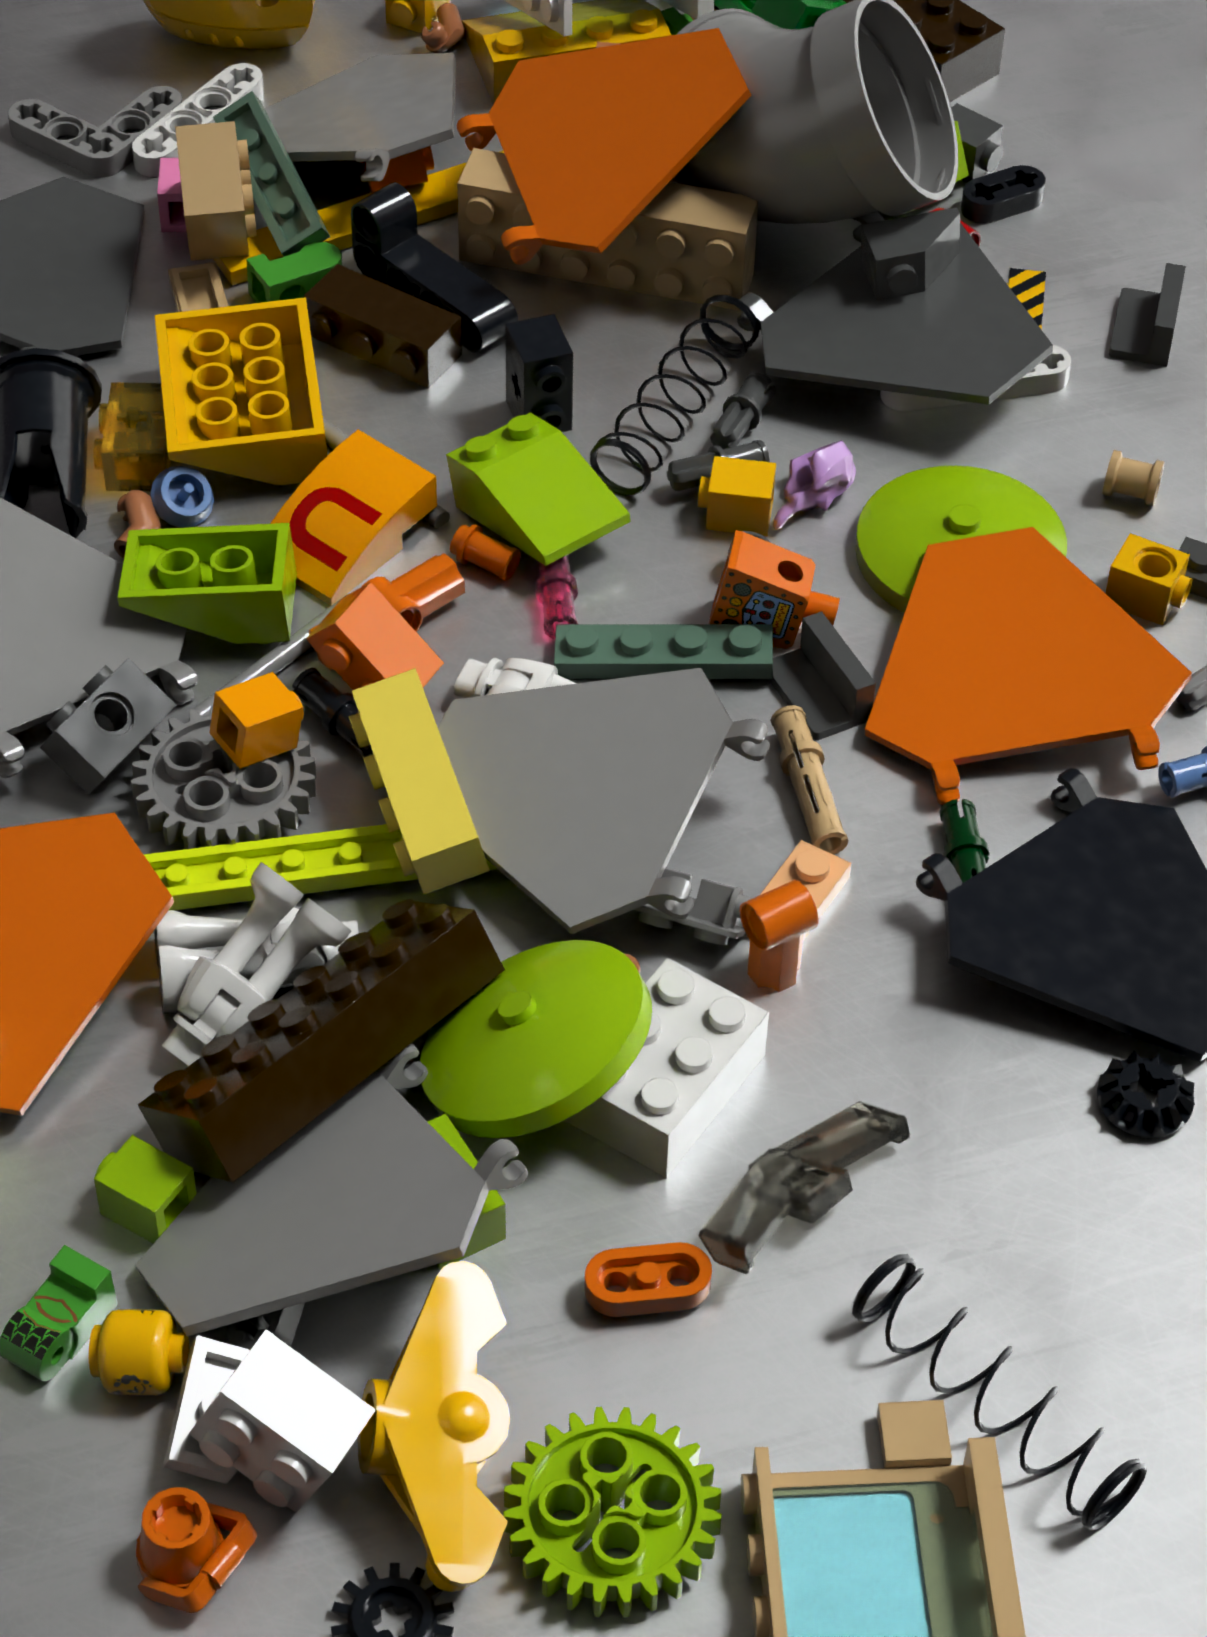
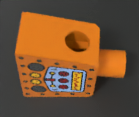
M735 530L714 597L708 624H773V647L787 649L793 646L804 617L822 611L833 625L840 598L811 591L816 566L812 559L748 533Z

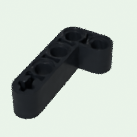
M396 182L390 183L352 206L353 256L361 273L460 316L462 346L467 350L480 352L505 336V324L519 321L515 306L503 292L418 234L416 205L410 193L401 184Z

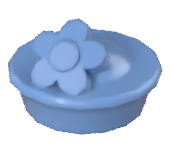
M185 466L169 467L160 472L152 483L150 496L158 516L170 525L179 528L195 527L204 522L212 512L214 503L212 488L206 477L195 469Z

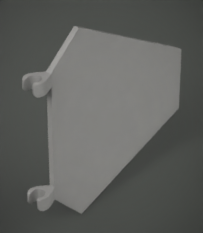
M454 53L376 55L264 109L291 161L356 160V162H366V171L364 175H361V181H381L386 174L390 159L454 138L455 55Z
M0 498V776L2 778H10L22 772L23 767L18 760H21L25 754L24 747L13 735L50 720L68 701L78 708L89 697L82 688L105 665L114 672L129 658L149 678L159 675L168 697L177 705L185 704L195 698L191 688L196 686L198 678L195 671L189 665L179 661L188 628L119 606L117 597L123 567L122 563Z
M702 668L453 699L438 726L485 858L571 934L646 904L652 905L673 918H687L694 906V899L689 897L692 886L687 879L682 877L670 876L661 878L725 746L753 761L762 760L770 748L769 741L765 739L768 733L767 725L756 719L733 722Z
M411 1043L233 1183L211 1177L135 1266L188 1337L464 1257L489 1190L513 1188L522 1184L527 1179L528 1170L521 1161H511L508 1166L504 1167L509 1159L519 1154L517 1146L508 1139L495 1141L488 1147L473 1169L396 1090L418 1086L423 1083L428 1075L427 1068L419 1061L413 1062L408 1068L404 1069L405 1064L410 1059L416 1058L419 1055L418 1049Z

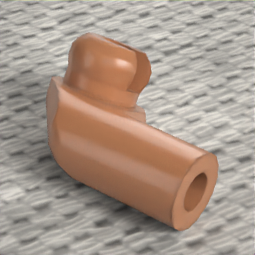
M452 3L442 4L437 9L438 22H431L433 27L431 31L426 26L422 30L421 38L426 43V48L430 52L445 53L465 36V29L458 8Z
M131 490L121 496L117 503V511H125L126 514L123 520L129 522L130 525L114 542L116 552L123 559L129 530L161 529L151 496L141 490Z

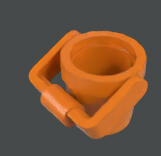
M173 1487L160 1491L147 1502L142 1512L141 1533L137 1539L136 1559L143 1580L138 1585V1589L145 1597L152 1601L188 1613L198 1612L206 1606L216 1591L222 1587L245 1557L246 1552L257 1538V1532L244 1513L208 1503L196 1491L185 1487ZM220 1528L231 1531L226 1539L223 1538Z

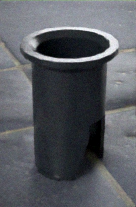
M40 348L10 352L0 358V498L24 510L28 500L29 485L43 487L59 485L60 500L69 533L72 537L77 538L83 530H86L87 525L85 493L88 418L100 406L102 383L92 367L80 358L65 352Z

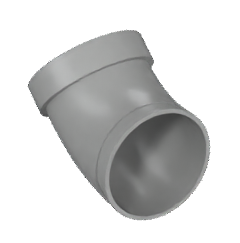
M853 0L823 13L818 17L813 27L804 29L781 28L742 9H720L693 20L676 34L719 28L752 96L670 182L741 194L758 200L757 221L782 224L827 223L861 217L878 211L888 216H898L942 200L952 192L958 172V143L948 95L934 58L922 35L909 16L893 0Z

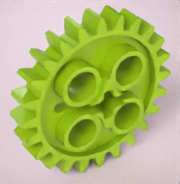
M596 1407L594 1424L585 1425L576 1413H570L569 1432L565 1434L551 1424L546 1425V1447L536 1442L528 1441L525 1444V1461L527 1463L513 1462L511 1465V1482L513 1484L504 1486V1507L508 1508V1510L503 1511V1516L508 1521L504 1532L512 1534L509 1537L511 1557L525 1556L523 1559L524 1578L530 1579L544 1573L542 1595L547 1598L563 1587L567 1590V1609L571 1611L580 1603L583 1597L592 1599L595 1617H601L607 1601H616L623 1618L629 1617L632 1599L641 1598L648 1609L655 1611L657 1610L658 1590L661 1588L670 1596L676 1599L680 1598L682 1595L681 1575L695 1581L701 1578V1559H713L716 1539L712 1536L720 1535L722 1514L717 1512L720 1509L721 1488L711 1486L714 1475L712 1464L697 1465L700 1454L699 1444L693 1443L679 1449L680 1427L675 1425L660 1435L656 1432V1415L653 1413L646 1417L640 1426L632 1424L629 1407L622 1409L617 1422H608L602 1407ZM600 1464H612L619 1469L611 1473H604L595 1470L593 1467ZM641 1470H648L634 1482V1477ZM623 1500H624V1509H622V1508L620 1507V1506L622 1505V1501H623ZM661 1500L670 1503L673 1507L666 1510H655L646 1504L651 1501ZM561 1510H567L579 1516L566 1521L558 1520L551 1515ZM600 1511H602L603 1513H605V1514L603 1515V1519H602L601 1521H600ZM590 1538L592 1539V1542L585 1550L581 1552L575 1551L582 1547ZM612 1548H624L630 1551L632 1555L623 1559H617L606 1555L604 1552Z

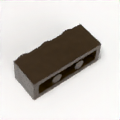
M340 264L333 267L303 296V298L306 297L311 337L426 388H430L462 355L460 316Z

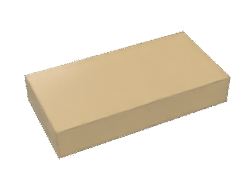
M216 262L168 269L169 284L177 312L228 306Z

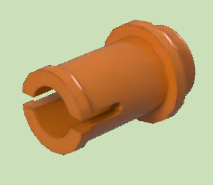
M465 524L461 525L455 532L450 544V552L456 555L457 562L463 565L471 562L499 576L504 581L512 577L521 558L519 549L512 548L483 534L482 527L477 524L470 527Z

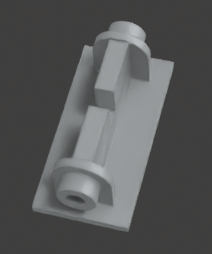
M666 868L661 878L677 876L687 879L691 883L693 875ZM701 879L697 898H693L694 906L689 916L685 919L673 918L650 904L634 909L640 911L638 920L646 924L672 929L675 921L695 927L693 936L698 939L727 945L729 937L737 939L746 935L744 928L735 924L737 918H740L739 909L741 903L752 899V897L743 895L742 888H735L711 880Z

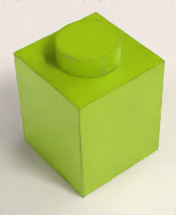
M131 1135L117 1153L111 1152L102 1160L94 1178L100 1214L152 1244L155 1243L197 1194L192 1167L134 1135Z

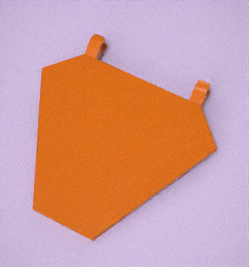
M714 28L520 60L489 113L471 114L462 117L457 122V130L461 137H466L465 143L470 151L473 148H485L495 134L499 138L533 222V225L512 227L503 232L501 236L504 248L507 251L510 250L509 254L512 261L517 265H522L530 261L542 245L601 254L752 95L720 29Z
M1034 527L935 543L927 546L865 727V736L930 769L936 798L940 805L957 799V802L960 801L958 790L960 776L956 765L1128 735L1136 769H1152L1158 767L1157 753L1160 750V742L1154 726L1189 683L1192 672Z
M115 812L0 828V1113L23 1116L174 903L172 895Z

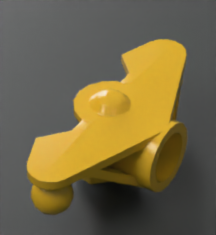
M466 1261L449 1263L440 1270L433 1280L423 1307L389 1379H370L367 1381L362 1400L373 1407L375 1412L357 1439L358 1461L362 1474L380 1475L422 1538L427 1552L425 1567L428 1579L438 1589L447 1592L462 1591L485 1576L491 1567L508 1522L477 1487V1474L484 1466L486 1460L496 1454L507 1438L510 1424L507 1402L497 1386L483 1376L477 1375V1352L493 1339L507 1323L490 1279L484 1270L474 1263Z

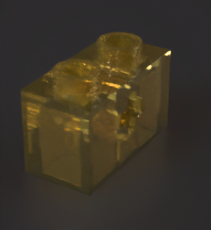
M111 382L108 403H100L99 430L100 434L104 435L103 438H95L94 467L96 470H103L106 491H151L152 483L159 473L172 465L167 450L161 383Z

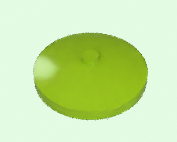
M937 466L919 469L899 476L882 486L871 496L859 517L855 552L859 569L869 586L888 604L905 613L927 546L930 544L1034 527L1066 557L1067 538L1062 521L1052 506L1041 495L1022 482L983 468Z
M570 940L537 946L503 960L501 963L505 970L430 1029L425 1040L420 1062L427 1068L428 1075L421 1084L425 1094L441 1116L446 1113L455 1128L463 1133L485 1138H507L551 1127L579 1113L604 1095L618 1082L637 1058L647 1038L652 1019V1000L649 990L636 966L624 953L600 942Z

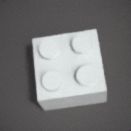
M265 1330L230 1375L191 1429L189 1435L199 1441L201 1451L210 1460L223 1467L234 1466L252 1480L255 1490L266 1501L278 1507L287 1506L297 1513L334 1472L375 1412V1409L268 1330Z

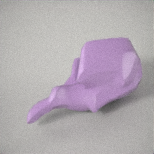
M842 440L790 460L789 479L784 488V497L787 501L774 518L773 528L775 530L781 529L785 522L797 511H808L818 507L827 511L832 501L846 491L854 482L856 468L853 462V455Z

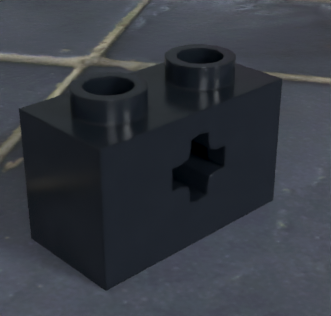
M555 314L505 324L506 402L513 417L526 415L531 412L561 430V432L572 430L573 351Z

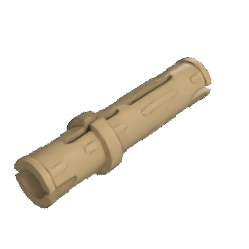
M796 705L782 707L772 715L770 720L782 750L779 756L782 771L791 777L799 806L812 840L811 844L833 855L837 854L847 846L849 840L843 830L832 792L822 768L825 758L821 745L813 741L806 722V714L801 707Z

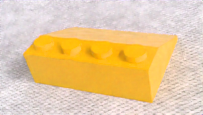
M593 0L573 3L572 35L563 36L522 11L462 20L466 41L492 104L496 101L520 60L596 48L597 42L623 44L672 36L660 9L644 0Z
M306 297L155 315L169 460L274 485L302 483L315 467L328 456Z

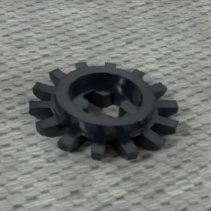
M390 1563L389 1577L379 1579L372 1566L364 1570L368 1586L361 1589L350 1580L343 1586L344 1590L353 1599L351 1605L334 1601L332 1612L348 1620V1623L331 1626L332 1637H393L388 1629L377 1632L374 1626L382 1622L381 1610L392 1607L397 1615L408 1612L412 1617L404 1622L405 1634L399 1637H452L454 1627L437 1624V1621L454 1613L453 1603L435 1605V1599L443 1590L438 1589L434 1584L426 1590L420 1586L426 1571L422 1568L416 1567L410 1579L400 1578V1563Z

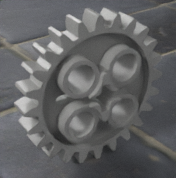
M211 704L209 716L202 717L194 708L189 709V722L182 723L176 718H169L170 733L154 729L151 731L153 745L139 746L140 761L132 763L134 777L131 780L133 799L137 804L139 818H147L149 832L152 834L163 830L164 842L168 846L181 838L184 840L185 849L197 848L199 844L206 845L207 847L260 840L264 836L269 839L281 837L280 826L293 830L299 827L298 814H309L310 798L316 797L315 758L311 757L309 741H299L298 738L297 748L239 769L209 733L213 704Z

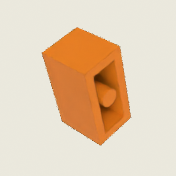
M372 582L343 597L306 639L319 653L321 660L329 668L335 670L352 690L416 668L424 688L444 664Z

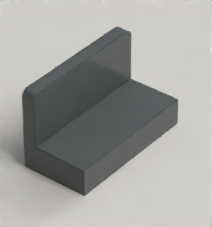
M1166 263L1161 293L1132 288L1121 289L1109 349L1110 357L1167 367L1186 266Z
M822 611L804 617L802 620L800 648L773 658V679H769V681L788 706L796 705L803 709L812 739L821 740L868 721L874 704L876 682Z

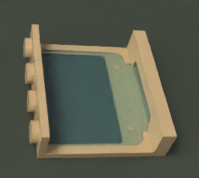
M995 1437L968 1438L963 1465L771 1473L768 1447H755L752 1473L741 1474L743 1515H755L756 1534H747L746 1539L749 1576H761L763 1595L754 1596L752 1600L755 1637H1026Z

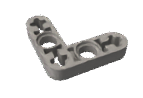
M169 86L151 87L99 127L38 99L19 100L12 104L8 110L10 132L17 141L94 177H109L119 173L134 161L132 152L133 141L182 103V96L178 90ZM130 129H139V130H142V131L136 132V133H124V132H123V131L130 130ZM63 136H75V138L68 140L57 139Z

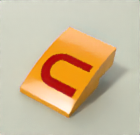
M357 429L315 467L284 503L270 523L290 524L297 571L296 584L330 606L347 595L403 550L402 534L437 507L436 475Z

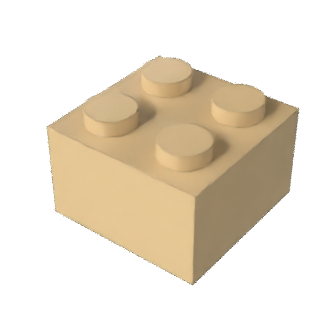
M235 121L175 126L184 218L191 261L249 256L247 237H257L247 139L237 140Z

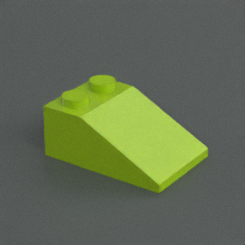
M531 412L512 418L508 424L484 436L471 438L464 446L446 454L456 507L545 566L631 522L630 513L561 430Z
M275 523L129 530L117 597L119 606L235 644L288 642L291 635L297 578L290 524Z

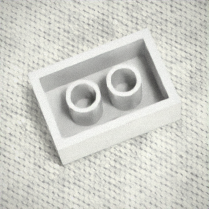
M666 958L645 983L652 1000V1019L647 1038L637 1058L618 1082L604 1095L579 1113L565 1120L665 1178L674 1170L764 1058L769 1018L768 1011L669 958Z

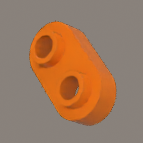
M683 1242L608 1249L595 1255L587 1264L585 1270V1296L588 1303L596 1311L612 1317L688 1310L700 1305L709 1295L712 1265L703 1250ZM676 1279H681L688 1282L689 1284L683 1286H673L670 1282ZM621 1286L626 1290L623 1292H612L607 1290V1288Z

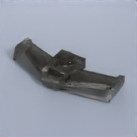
M858 1101L776 1148H770L749 1164L746 1174L699 1232L698 1236L712 1259L722 1266L748 1274L754 1266L753 1259L787 1215L811 1224L815 1223L853 1191L849 1171L844 1169L846 1166L889 1142L900 1144L909 1139L910 1132L907 1118L904 1115Z

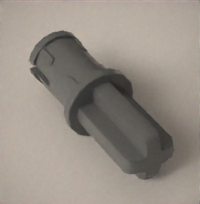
M759 372L748 375L739 392L727 398L723 404V415L713 427L714 432L710 436L711 443L714 446H721L722 449L735 447L747 430L757 427L761 421L762 409L775 394V385L769 386L764 393L765 389L772 382L771 378Z
M755 440L752 443L722 449L717 445L710 447L708 453L671 461L666 473L672 489L682 491L698 487L701 476L711 477L714 456L770 462L767 447L762 440Z

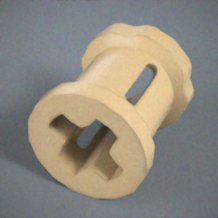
M1113 450L1102 494L1111 496L1116 492L1144 499L1145 505L1154 506L1165 462L1156 460L1154 464L1124 458L1121 451Z

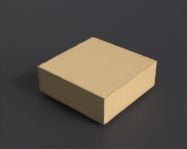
M944 1400L878 1403L877 1422L884 1468L951 1465L952 1454Z

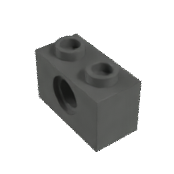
M129 658L114 672L105 665L82 688L89 697L78 708L68 701L46 724L53 733L41 745L40 749L88 795L177 706ZM98 713L108 717L114 726V731H107L101 728L96 722L94 714Z

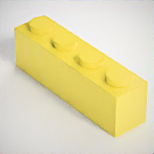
M416 668L352 690L359 713L348 717L359 747L371 745L373 754L364 757L363 760L374 790L382 787L386 788L388 797L378 800L389 833L401 830L404 840L393 843L404 876L416 873L423 894H427L490 871Z

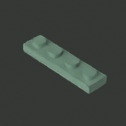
M253 91L213 116L215 123L235 121L237 140L247 139L253 198L283 256L300 252L307 244L323 242L328 239L330 235L266 110Z
M556 624L554 666L558 669V675L566 679H616L702 668L708 679H773V624Z

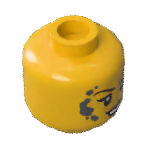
M118 1309L111 1311L102 1325H94L92 1329L88 1357L90 1373L92 1377H99L103 1387L111 1394L154 1396L164 1394L170 1389L175 1374L185 1372L189 1354V1339L185 1333L177 1332L176 1323L167 1311L145 1309Z

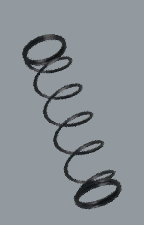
M714 295L704 302L700 309V319L685 327L680 335L679 347H675L665 353L659 362L658 375H654L642 383L637 392L636 404H631L620 412L615 422V433H609L600 438L590 452V465L610 490L623 495L642 493L651 482V472L658 471L663 466L662 456L651 442L636 434L619 432L620 421L627 412L638 408V413L645 426L663 441L676 443L682 441L685 436L683 425L672 412L659 405L641 403L642 392L648 384L659 379L660 386L666 397L675 407L686 413L698 414L702 413L706 408L703 394L693 383L680 376L662 374L663 366L669 356L680 351L681 359L688 371L704 384L719 386L724 384L727 379L726 369L721 361L712 353L697 347L683 346L685 336L689 330L701 324L702 332L708 343L722 355L735 359L744 357L748 351L747 348L751 347L759 336V324L756 316L739 299L728 295ZM714 302H727L735 305L749 318L753 328L752 338L746 342L743 335L732 325L721 320L706 318L707 307ZM708 322L718 323L730 328L739 336L742 343H731L715 334ZM711 340L727 349L742 351L735 355L726 353L719 349ZM684 350L699 351L710 356L718 363L722 370L721 380L710 382L698 376L689 366ZM663 378L676 379L692 387L701 398L702 405L700 408L689 410L679 405L668 394ZM642 407L656 408L667 413L677 422L680 428L679 436L670 439L657 433L646 421ZM620 436L634 437L651 447L658 456L659 462L657 466L650 468L647 460L639 450L629 443L621 441ZM604 446L620 448L624 456L632 464L643 470L644 483L636 488H625L611 481L599 468L597 463L598 450ZM629 454H631L638 462L634 461V459Z
M908 1254L896 1255L880 1265L867 1278L858 1291L853 1302V1316L860 1323L872 1322L890 1310L885 1328L886 1345L895 1353L906 1354L919 1351L938 1341L929 1368L930 1385L933 1389L941 1393L957 1392L985 1378L976 1397L974 1407L975 1426L979 1431L989 1434L1006 1431L1032 1416L1023 1435L1019 1451L1020 1466L1025 1473L1039 1475L1052 1472L1080 1455L1071 1473L1066 1490L1068 1511L1072 1515L1082 1516L1081 1522L1084 1526H1087L1088 1530L1100 1529L1115 1518L1139 1490L1147 1472L1146 1465L1141 1463L1140 1459H1131L1121 1464L1099 1485L1088 1500L1083 1511L1076 1510L1071 1504L1075 1480L1086 1457L1104 1433V1427L1099 1428L1084 1444L1062 1460L1045 1468H1030L1025 1463L1024 1457L1028 1439L1040 1414L1048 1402L1057 1394L1058 1386L1052 1387L1040 1402L1017 1419L1001 1427H984L979 1420L981 1401L995 1372L1012 1353V1346L1005 1348L993 1364L971 1380L956 1387H940L934 1377L937 1358L951 1330L968 1313V1307H962L944 1329L927 1341L905 1349L896 1347L890 1337L893 1318L904 1295L924 1275V1268H919L915 1271L916 1263ZM906 1263L905 1269L893 1289L872 1309L862 1313L868 1298L882 1280L897 1267ZM1132 1474L1121 1492L1104 1503L1111 1492L1125 1478Z

